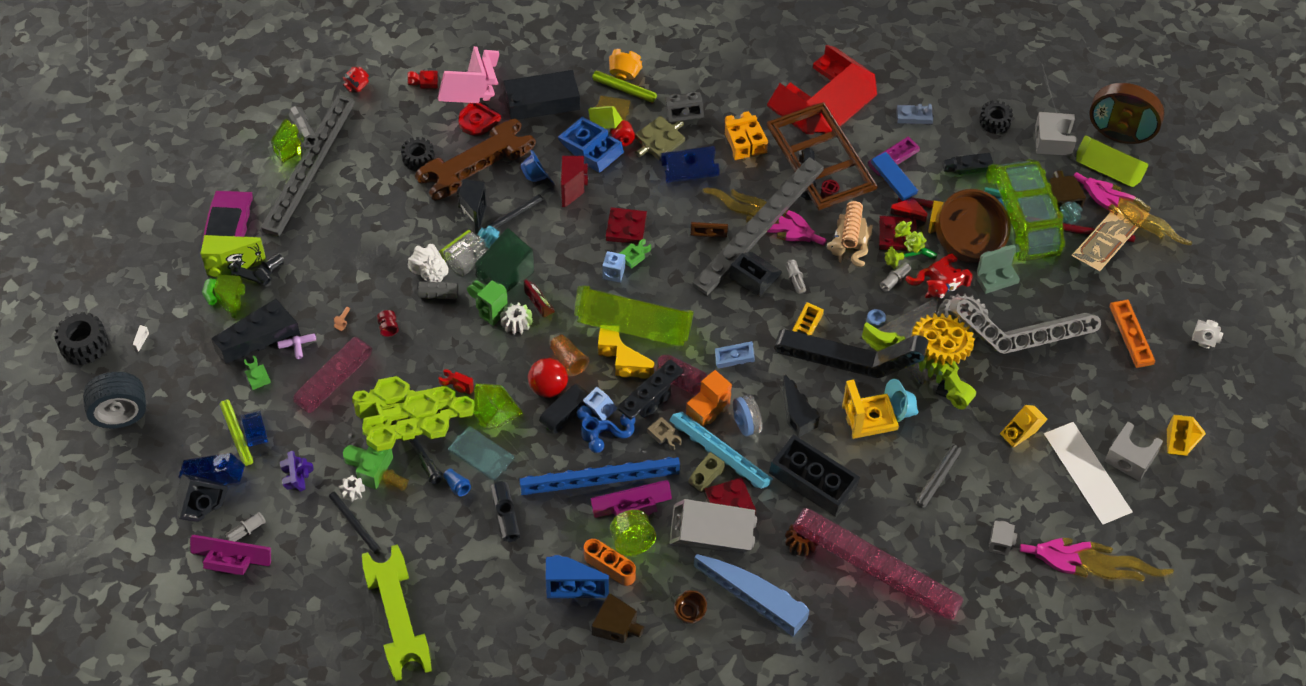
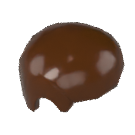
M687 590L674 603L675 615L685 624H694L700 621L707 611V601L704 595L698 591Z

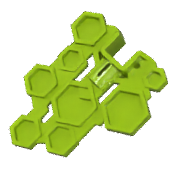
M397 376L379 379L375 388L370 390L369 393L365 390L356 391L352 397L356 416L360 419L364 418L362 432L363 435L367 436V445L377 452L392 449L396 439H401L402 441L414 439L416 435L421 434L430 439L445 437L449 428L450 418L472 416L476 408L474 400L468 396L455 397V391L448 386L415 392L410 390V384ZM449 408L446 410H441L440 413L437 414L439 409ZM410 418L406 420L397 421L395 425H392V421Z

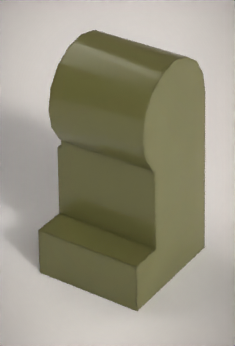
M710 452L692 473L688 483L700 492H704V489L708 488L711 482L725 471L724 461Z

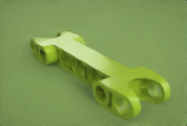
M397 544L391 546V556L384 563L373 561L368 552L363 553L362 564L368 590L379 587L393 639L392 643L384 644L383 646L394 680H402V668L410 661L421 664L425 673L431 672V658L425 633L414 636L400 586V581L408 580L409 576L399 546Z

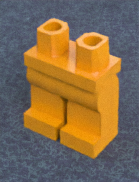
M747 111L740 115V119H735L732 115L725 117V136L730 143L734 160L750 157V153L752 156L767 153L768 140L757 121L756 115L752 116Z

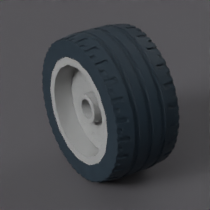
M108 372L94 377L85 385L83 392L85 413L88 420L96 426L109 429L123 428L139 421L146 411L143 384L133 374L127 372Z

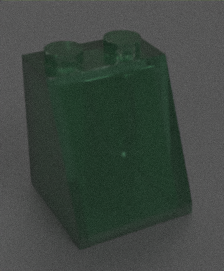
M507 228L475 263V275L479 281H484L487 285L492 280L497 284H502L508 292L534 273L533 249Z

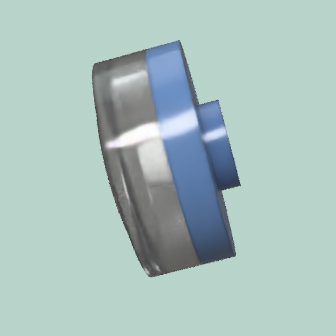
M748 394L735 398L733 400L734 418L741 433L744 436H749L761 432L762 418L753 396Z

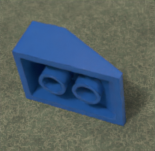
M560 555L546 557L547 598H607L609 594V575L569 557H562Z

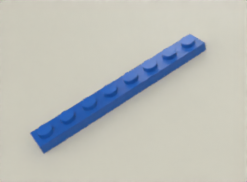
M667 457L655 461L628 462L617 466L607 465L595 469L586 468L580 471L568 470L564 473H547L535 477L526 476L520 478L521 495L677 475L680 473L679 457Z

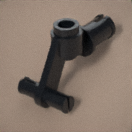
M276 253L267 261H262L260 268H257L255 271L243 268L240 261H235L231 267L232 279L237 281L241 277L265 286L272 280L270 277L272 270L283 264L284 258L281 254Z

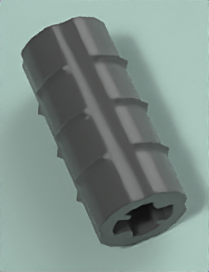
M420 281L419 298L457 299L458 283Z

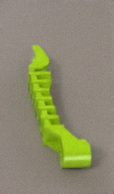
M867 322L864 324L861 336L876 351L905 340L904 336L901 337L895 332L880 331ZM925 355L923 361L918 362L919 371L923 372L927 369L928 377L930 378L934 374L937 375L936 382L939 384L942 380H945V389L948 390L946 398L957 409H965L975 398V389L960 380L956 368L952 369L948 363L942 365L941 361L935 364L934 359L927 361V355Z

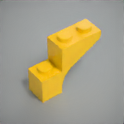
M600 325L598 355L606 357L616 356L615 376L647 379L654 374V362L624 345L619 337L618 326Z

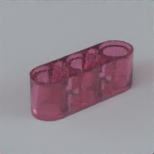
M671 355L660 356L657 361V370L669 359L684 369L682 375L685 376H679L672 384L694 395L701 391V384L697 383H701L708 376L705 372Z

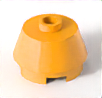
M614 49L612 55L609 56L610 73L621 80H633L642 69L641 56L632 51H629L628 54L621 52V49Z

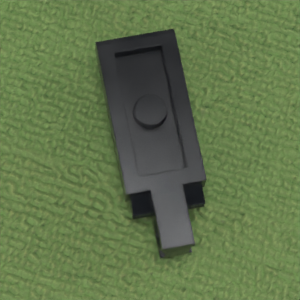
M990 153L956 156L944 160L943 163L944 172L955 171L959 175L993 171L995 167Z

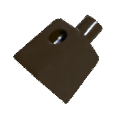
M1055 171L1052 174L1053 178L1049 179L1047 185L1048 211L1058 212L1083 209L1086 196L1074 176H1064L1062 171Z
M609 593L591 628L593 636L625 643L629 634L640 638L645 626L636 623L637 611Z

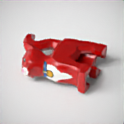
M951 253L931 264L928 268L919 271L917 278L906 276L905 279L909 285L918 286L924 281L925 276L929 277L931 280L927 281L929 286L925 298H943L946 292L954 291L961 285L970 286L972 273L968 269L963 271L960 268L954 269L952 262H956L957 257Z

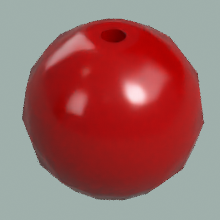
M543 358L531 366L528 372V383L531 390L538 396L551 398L563 392L568 383V374L565 366L558 360Z

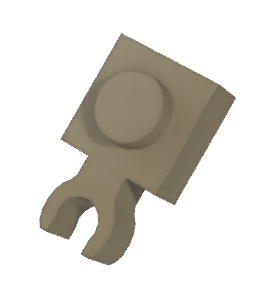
M662 417L647 428V433L660 445L666 442L673 451L675 450V445L672 442H677L681 445V438L673 435L675 434V428Z

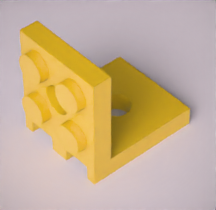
M846 381L842 408L846 411V420L848 426H851L853 439L898 430L899 425L888 393L860 398L855 381ZM875 412L879 417L872 418L869 416V413Z

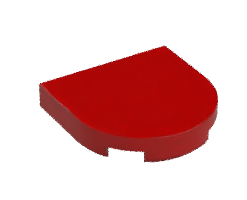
M469 103L459 113V127L466 134L474 136L483 135L489 132L501 120V115L481 103Z

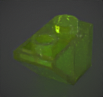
M288 119L282 122L271 139L273 152L282 163L301 153V141L297 135L299 131L296 125L291 124Z
M218 274L214 288L217 301L232 318H236L237 311L241 309V295L245 294V284H242L241 276Z

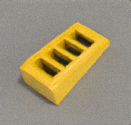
M806 302L792 331L797 332V330H800L812 336L824 314V309ZM807 313H810V314H812V315H815L816 317L813 318V317H811V316H809V315H806V314H807ZM804 318L812 321L813 323L811 324L804 321ZM803 324V325H805V326H807V327H810V329H809V330H808V329H805V328L801 327L800 325Z

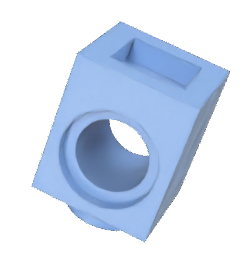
M607 251L602 266L603 279L621 283L625 270V255Z
M598 387L583 399L592 413L600 420H606L617 409L610 397Z

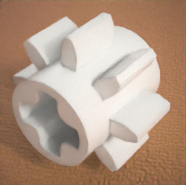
M353 475L347 479L343 478L344 485L339 486L343 499L348 498L352 502L358 498L361 499V492L365 491L362 479H357Z

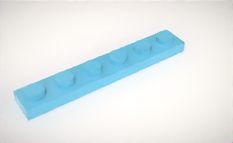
M675 413L669 421L674 424L676 429L684 431L692 441L703 445L707 452L715 454L726 465H730L738 475L750 480L753 486L762 489L769 486L773 481L772 477L685 413Z

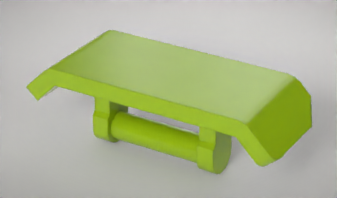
M1086 135L1076 154L1077 162L1132 187L1141 182L1148 168V163Z

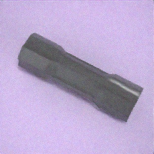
M297 106L292 107L288 115L296 126L304 147H315L318 138L307 121L308 117L304 109Z

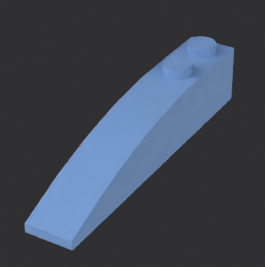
M699 554L694 557L695 568L791 636H794L808 620L809 609L801 601L797 602L787 591L780 590L759 576L737 566Z

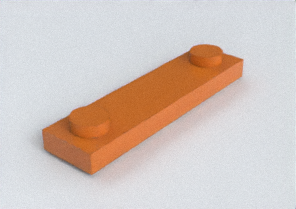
M1129 300L1110 303L1109 307L1135 367L1154 365L1155 359Z

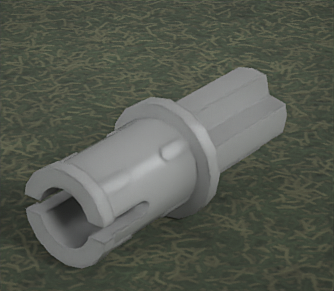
M789 260L785 264L789 273V281L793 282L796 293H804L806 288L802 279L803 273L799 271L795 260Z
M907 262L902 263L895 271L889 272V276L880 283V288L884 292H889L894 285L902 282V278L911 271Z
M258 512L248 520L241 521L240 525L225 534L226 538L229 541L236 542L247 534L251 535V531L265 524L266 521L262 514Z

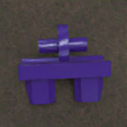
M290 451L287 453L288 458L280 461L281 470L285 474L290 472L289 476L282 478V485L287 490L297 488L301 492L306 490L305 478L309 477V473L314 470L312 463L307 462L306 458L296 457L295 452Z

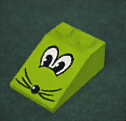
M204 235L201 257L207 276L231 275V267L235 261H240L241 267L246 269L261 265L262 261H266L260 237Z

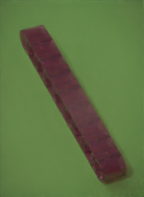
M803 508L793 524V529L800 535L947 619H954L964 601L958 593L818 513Z

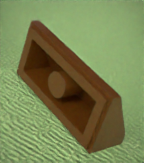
M691 222L692 236L727 237L728 224Z

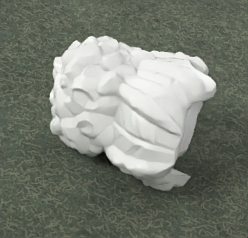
M428 244L426 248L416 246L413 255L408 258V268L412 273L421 275L425 281L441 282L443 277L448 274L449 268L447 263L433 244Z

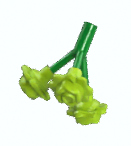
M902 221L894 229L896 238L906 237L907 241L904 245L910 253H897L891 246L888 252L885 253L884 258L886 264L891 265L893 269H896L899 260H903L905 257L922 254L931 259L937 258L936 252L925 248L924 243L927 240L923 237L922 232H910L911 221L908 223Z

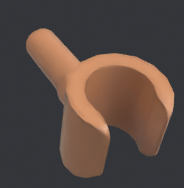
M346 307L339 317L336 316L334 318V327L340 331L344 330L347 325V321L344 319L350 310L349 307Z

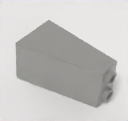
M684 499L673 506L669 545L742 553L749 552L755 544V536H753V529L757 524L755 510Z

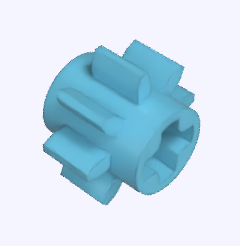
M489 225L485 229L481 227L477 234L480 238L479 243L489 249L492 246L497 247L501 241L500 236H498L500 232Z

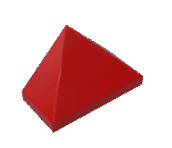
M914 198L893 204L890 214L916 218V220L926 222L928 215Z

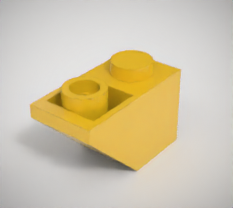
M1025 405L1000 434L1012 447H1016L1035 434L1048 419L1035 406Z

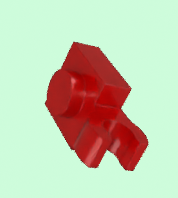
M410 71L408 72V85H420V89L438 88V71H420V75Z
M448 369L443 370L447 378H438L441 385L453 384V388L458 392L471 395L474 390L472 378L458 372L452 373Z

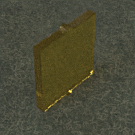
M600 96L596 107L614 106L622 120L626 121V117L629 115L631 100Z

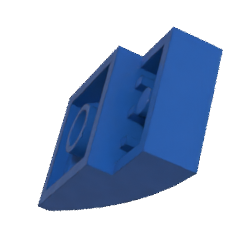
M581 117L558 136V140L573 155L584 156V163H588L590 168L599 173L624 153L621 141L609 136L607 129L584 117Z

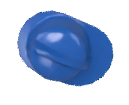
M530 150L531 155L521 164L525 177L533 182L549 178L555 185L543 169L533 150Z

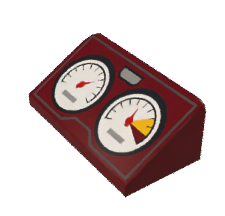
M527 279L524 280V292L542 317L554 313V308L537 285Z

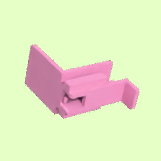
M474 47L467 72L444 71L438 101L479 103L480 98L483 101H490V98L495 96L492 85H498L493 67L497 65L499 51L484 50L481 60L478 48Z

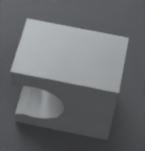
M1038 113L1035 124L1036 154L1072 156L1076 137L1066 136L1061 133H1071L1075 114Z
M1127 422L1110 447L1104 462L1140 482L1158 454L1163 441L1156 438L1146 448L1134 445L1130 440L1134 424Z

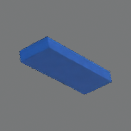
M887 152L871 159V164L902 201L918 193V189Z

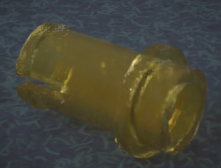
M387 469L382 476L384 484L389 483L401 491L405 490L409 483V479L394 473L392 469Z

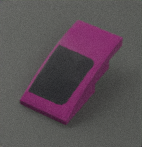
M216 191L208 213L204 235L244 237L247 231L246 223L250 215L249 207L253 199L252 192Z

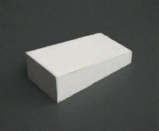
M142 325L139 326L133 342L135 352H139L149 335L147 327Z

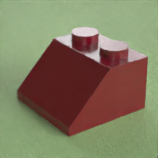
M562 156V207L568 206L584 193V186H588V175H584L588 174V163H584V156Z

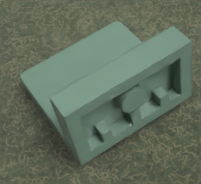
M1015 245L1003 246L998 250L988 251L981 255L975 277L985 294L1019 283L1020 278L1011 265L1016 250Z

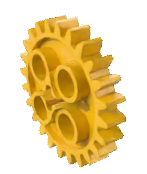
M934 313L933 318L926 315V319L921 317L920 322H916L912 330V336L920 335L928 340L925 354L927 355V361L934 359L935 364L938 361H941L942 365L945 364V361H948L950 365H952L953 361L959 364L960 359L965 361L966 356H970L974 347L975 338H972L974 333L969 332L970 327H964V322L959 323V318L953 320L951 315L946 318L943 313L940 317Z

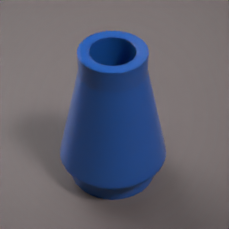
M448 469L444 472L443 477L446 479L454 495L462 497L470 491L471 485L468 479L456 473L453 469Z

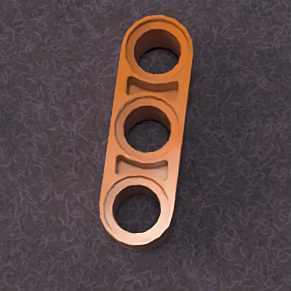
M589 539L585 542L584 559L588 564L609 575L610 578L621 585L629 586L634 583L636 579V566L631 560L597 539ZM595 550V551H597V552H596V553H590L589 551ZM606 561H613L614 563L607 564ZM624 571L631 572L628 575L623 574Z

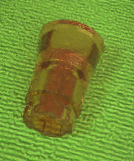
M560 334L551 340L550 348L565 366L569 376H577L588 367L589 357L581 352L566 336Z

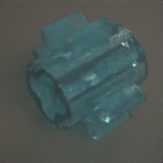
M1067 202L1061 206L1059 217L1066 224H1075L1081 219L1080 212L1083 210L1079 204Z

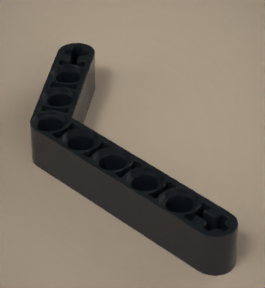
M782 329L778 333L774 350L782 355L873 378H882L923 361L928 340L923 336L915 335L875 352Z

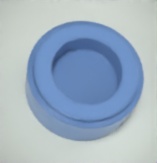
M873 309L868 312L866 321L875 328H881L885 324L886 315L879 309Z

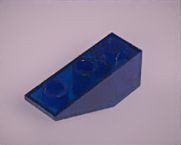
M232 453L188 459L183 461L178 478L181 479L182 474L202 477L224 485L238 483L241 481L245 464Z

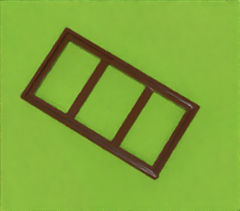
M824 102L767 122L768 129L795 172L801 166L794 154L795 152L838 138L850 160L825 168L816 179L852 166L857 168L864 179L865 184L824 199L821 198L813 183H811L806 191L818 211L878 188ZM822 113L833 130L832 132L789 146L779 128Z

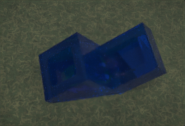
M261 411L241 415L248 447L268 442Z

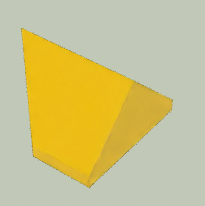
M1172 416L1167 427L1168 454L1188 456V453L1206 434L1194 417Z

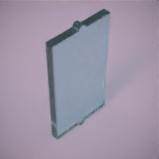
M470 426L461 435H458L457 440L449 447V451L493 481L503 471H506V467L515 459L514 455Z

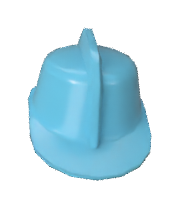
M891 379L885 387L884 394L888 393L897 422L917 415L916 396L906 391L899 380Z

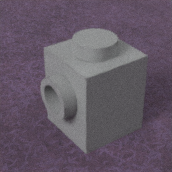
M995 521L991 531L988 551L1008 556L1011 546H1015L1017 533H1014L1015 525L1009 524L1006 521Z

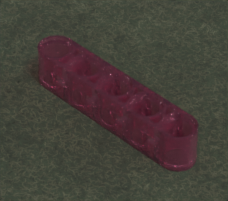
M358 337L352 338L295 393L293 402L306 412H313L369 358L372 353V347Z

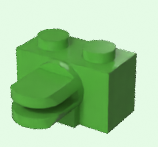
M475 280L472 282V285L467 287L469 295L476 299L479 317L494 326L500 320V314L503 312L504 306L508 307L506 288L493 280L486 286Z
M349 445L344 449L343 457L345 464L357 468V479L361 478L364 486L377 489L393 459L392 449L377 452L370 446L365 450Z

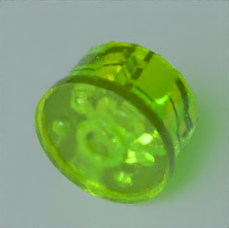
M627 510L616 516L610 524V532L615 548L622 555H639L647 551L656 540L655 529L643 511Z

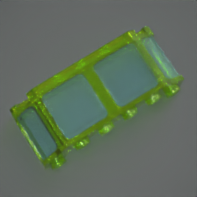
M1027 159L1022 162L988 165L985 177L988 183L997 185L1016 234L1015 244H1018L1020 252H1016L1018 262L1060 256L1065 247L1063 214L1058 209L1057 199L1051 192V184L1047 182L1045 170L1041 167L1040 162Z

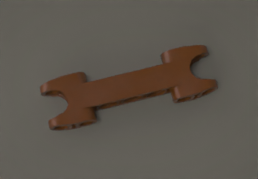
M511 119L494 127L489 133V139L444 162L441 158H436L428 162L416 172L415 179L418 183L435 182L436 184L429 191V196L432 200H441L457 192L458 186L462 185L461 181L502 158L507 156L509 160L514 161L533 149L536 140L531 135L515 136L522 125L519 120Z

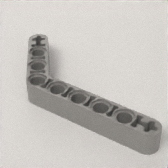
M956 297L950 302L952 313L964 322L966 326L970 327L991 349L1002 354L1096 332L1101 326V320L1098 316L1082 313L1002 332L970 301ZM977 315L976 322L972 323L973 316ZM1074 323V327L1070 331V325ZM990 327V333L986 336L985 331ZM1056 327V333L1052 335V330ZM1038 331L1039 335L1034 339V334ZM1021 336V341L1016 343L1017 337ZM1003 339V345L999 348L998 344Z

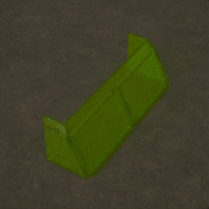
M582 285L577 287L574 316L578 317V323L684 346V342L688 341L694 311L672 309L592 290L590 286Z

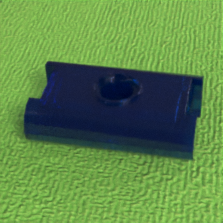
M709 146L661 153L662 166L666 165L665 182L672 183L720 176L719 163H714L715 147Z

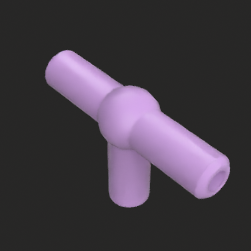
M314 333L300 337L294 336L291 339L278 341L277 346L279 349L294 346L295 358L301 359L303 357L301 344L315 341L316 336Z

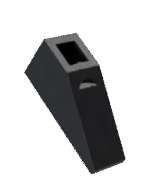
M784 375L782 388L787 424L798 437H801L818 427L820 416L818 411L808 403L807 397L799 392L796 383L790 380L787 375Z

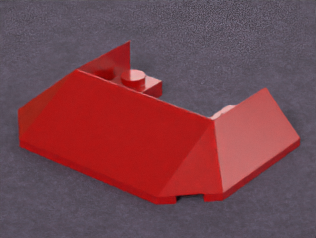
M825 45V53L813 63V69L831 81L812 97L791 82L787 86L779 83L767 103V107L783 117L824 102L838 125L842 126L877 95L875 74L836 47ZM822 113L791 123L805 134H814V132H824L826 134L833 131Z

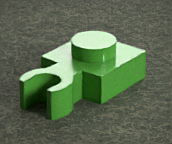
M642 239L637 246L630 244L619 253L625 255V264L631 269L645 259L644 253H648L651 250V244L646 247L643 246L646 244V239Z
M252 356L253 363H247L246 359H244V363L248 369L245 371V375L252 390L271 382L264 365L258 366L257 358Z

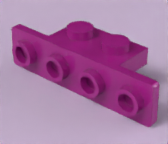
M668 480L591 498L593 515L597 518L614 513L618 521H629L637 516H649L653 512H657L656 503L672 499L670 484Z
M191 535L190 552L206 556L203 561V569L244 575L250 563L270 566L271 564L270 547L199 535Z

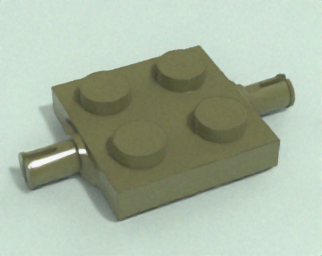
M659 116L635 134V139L642 146L635 151V154L640 158L647 152L658 160L662 159L685 142V137L678 131L679 128L684 126V122L677 121L671 124L662 116Z

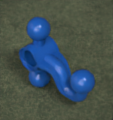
M581 406L576 412L577 417L583 421L581 436L585 441L589 442V449L594 453H600L604 449L603 440L598 438L599 433L610 431L616 437L622 439L628 438L634 433L635 417L630 420L622 414L620 422L627 429L621 431L611 421H598L597 418L592 417V411L588 406Z

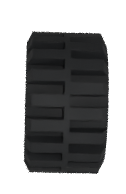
M85 312L80 314L73 313V316L65 317L64 321L61 320L59 322L60 326L56 327V333H54L55 341L62 357L76 365L79 363L85 365L89 361L92 363L95 362L94 359L101 358V353H105V347H108V336L99 318L91 313L86 315ZM81 336H88L82 341H75Z

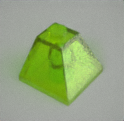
M478 383L475 385L474 415L478 418L479 424L482 427L499 428L523 413L502 385Z

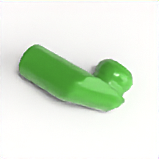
M212 278L205 281L202 294L209 305H214L217 302L213 289H216L219 285L218 281Z

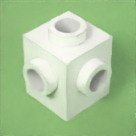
M1198 320L1192 340L1199 342L1198 345L1204 348L1215 347L1216 343L1220 344L1223 333L1220 332L1221 327L1218 326L1217 322ZM1207 332H1210V333H1211L1210 336H1207V335H1205V334H1206Z

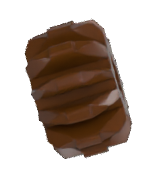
M799 521L796 523V526L791 524L789 531L785 533L786 546H790V552L796 550L797 556L801 552L805 556L808 555L809 551L814 553L819 545V531H815L814 525L809 527L807 521L804 525H801Z

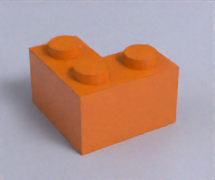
M714 370L701 381V391L687 402L686 414L702 427L711 424L717 415L721 412L724 413L730 407L732 384Z

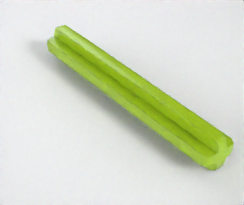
M596 70L592 76L593 80L646 101L654 103L657 98L655 92Z
M229 400L221 401L220 407L242 464L244 466L253 464V459Z

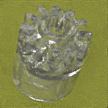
M470 232L443 252L449 267L461 277H464L483 263L489 256L487 253L488 246L484 239L480 236L476 237L474 233Z

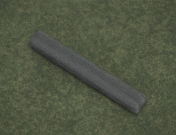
M956 445L950 447L916 499L917 506L921 508L926 507L960 455V447Z

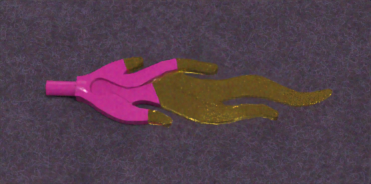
M1078 172L1073 175L1078 182L1084 185V188L1097 204L1117 216L1120 212L1135 226L1150 231L1161 239L1165 235L1162 232L1163 230L1173 240L1181 244L1192 245V241L1177 235L1165 220L1149 214L1150 206L1133 195L1121 192L1122 188L1093 178L1088 179Z
M715 188L703 189L705 193L718 196L732 211L750 215L746 217V222H749L767 203L760 198L740 194L734 189L731 190V194L735 199L751 205L737 202L721 190ZM786 210L783 216L767 231L777 233V238L786 241L810 242L812 240L823 246L827 242V239L815 234V231L810 228L805 219L790 210Z
M1071 538L1054 539L1043 544H1037V546L1020 544L1019 552L1035 554L1036 558L1041 559L1057 571L1087 577L1088 571L1102 578L1137 579L1143 582L1145 576L1136 571L1117 570L1115 568H1133L1152 576H1166L1174 572L1173 569L1154 568L1134 556H1109L1101 554L1099 552L1112 553L1113 548L1099 543L1082 542L1071 545L1073 542Z

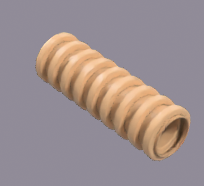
M851 201L846 206L841 239L842 245L846 248H854L858 245L863 205L857 201Z

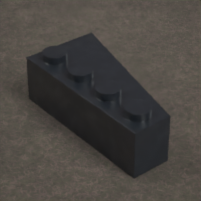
M275 298L212 337L211 340L215 352L226 364L245 357L254 350L261 351L270 344L292 336L301 335L296 320Z

